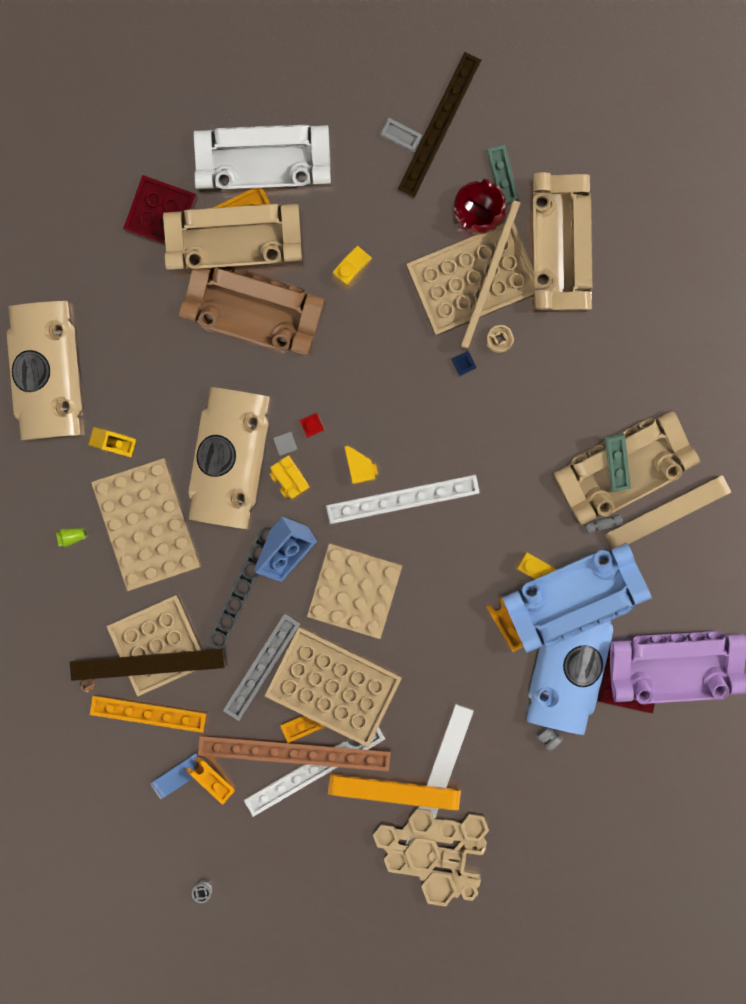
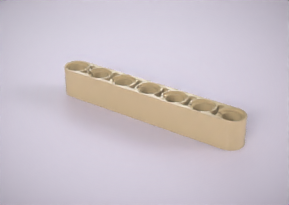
M723 475L718 476L604 535L611 549L624 543L630 544L731 493V490Z

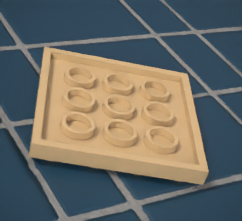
M329 544L307 617L380 639L402 565Z
M177 595L106 626L120 657L201 650ZM194 671L129 676V679L137 696H140Z

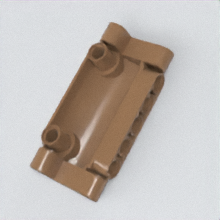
M196 259L194 264H199L200 260ZM232 266L192 269L186 298L182 302L179 317L194 322L197 321L204 328L280 351L285 349L308 356L325 298L306 293L303 288ZM205 314L211 315L213 320L207 319ZM278 337H284L287 342L280 341Z

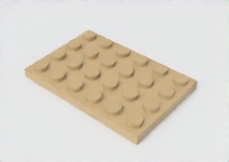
M514 222L480 317L535 294L534 270ZM504 224L497 226L496 229L486 234H477L406 264L435 335L470 321Z
M165 458L91 482L127 591L201 567Z
M298 627L264 697L357 743L369 747L402 678Z

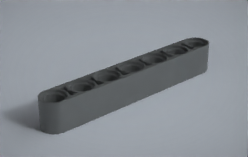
M271 527L260 529L209 636V644L213 648H222L231 635L259 575L257 573L252 576L248 575L246 567L248 565L256 566L259 558L255 557L254 550L257 547L263 549L265 540L262 538V533L265 530L270 531ZM240 582H244L248 586L245 593H241L238 590ZM234 599L239 602L238 610L230 608L229 603L231 600ZM223 617L230 618V627H224L221 624ZM216 634L223 637V643L220 645L215 644L213 641V637Z

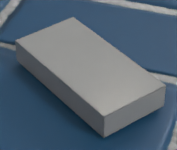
M388 118L380 133V136L413 153L423 136L391 118Z

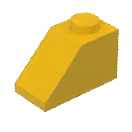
M357 246L332 272L333 276L348 287L370 262L372 257Z
M93 427L88 445L132 457L136 439Z
M344 446L353 484L375 480V475H378L376 463L372 464L369 458L350 446Z

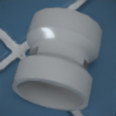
M545 727L536 736L540 742L545 744V748L549 752L563 740L559 734L554 732V729Z
M206 881L196 883L192 890V898L197 903L207 902L212 894V886Z

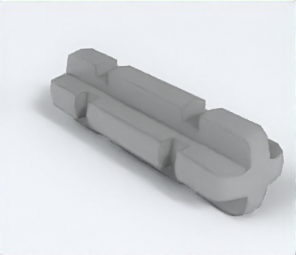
M621 515L613 516V518L597 520L595 523H586L587 533L596 532L595 530L601 531L612 528L614 525L620 526L623 525V519Z

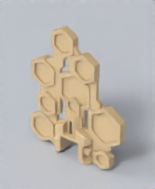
M416 808L408 818L409 822L403 829H396L394 826L381 824L373 833L377 847L384 848L387 852L384 862L388 872L419 876L420 880L424 881L421 884V888L428 904L447 906L453 897L458 898L460 894H462L464 900L473 901L478 895L477 888L481 883L479 872L464 869L467 853L483 855L487 842L484 836L488 833L489 829L484 816L468 814L462 823H459L455 820L434 819L431 810ZM410 837L413 838L408 845L398 843L400 839L408 840ZM454 840L460 841L455 849L438 847L437 842L452 844ZM435 867L451 869L453 873L437 871L433 869Z

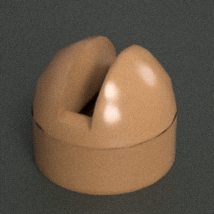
M94 679L80 681V688L84 692H91L96 686ZM90 681L92 684L84 689L83 685Z

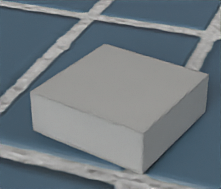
M292 432L273 438L279 456L298 450Z

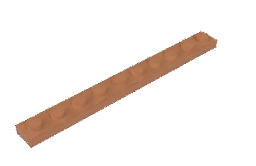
M199 736L198 756L378 771L390 770L391 752L205 736Z

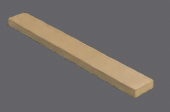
M514 200L510 207L461 344V348L468 350L521 202Z

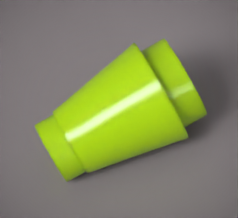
M83 528L60 529V531L56 532L59 547H67L85 539Z

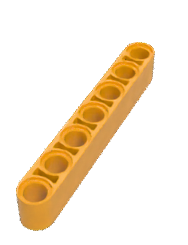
M330 774L327 794L459 810L461 790Z

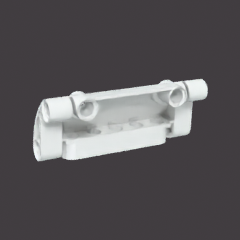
M328 125L232 127L194 131L196 189L331 184ZM303 171L306 173L307 178L300 181L296 178V173ZM225 174L229 177L230 182L223 184L220 182L219 177Z

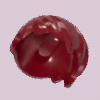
M485 178L481 182L474 181L464 185L458 191L454 201V214L460 225L474 234H486L496 229L506 216V197L502 194V189Z

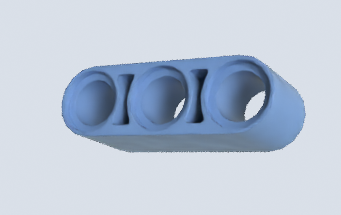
M197 753L150 783L160 799H163L193 779L186 772V768L189 767L191 770L198 768V763L195 760L196 757H199Z

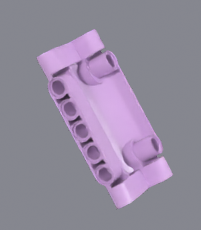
M711 631L636 636L631 641L611 642L610 673L614 702L634 700L641 704L724 699L728 694H746V675L744 673L745 634L725 635L722 632Z

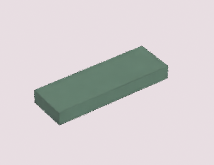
M506 145L488 148L487 154L494 183L502 189V194L506 197V204L512 203L514 200L519 201Z
M620 433L606 436L604 439L610 490L617 492L631 489L625 435Z

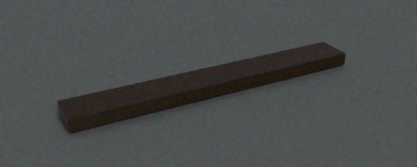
M464 52L397 189L398 191L410 197H416L479 68L481 59Z
M224 649L70 661L71 681L225 668Z

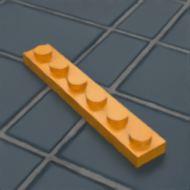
M95 695L92 696L90 715L201 733H204L207 713Z

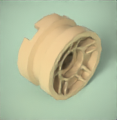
M505 325L494 326L486 337L487 346L495 353L506 352L514 342L512 331ZM497 336L503 337L501 343H498Z

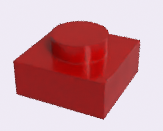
M317 413L299 420L307 438L325 431Z

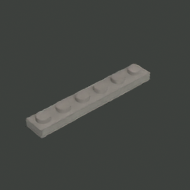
M284 613L223 710L225 713L238 721L241 719L301 623Z

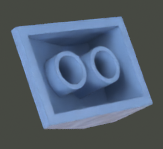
M281 517L269 531L254 572L282 582L317 543L309 527Z

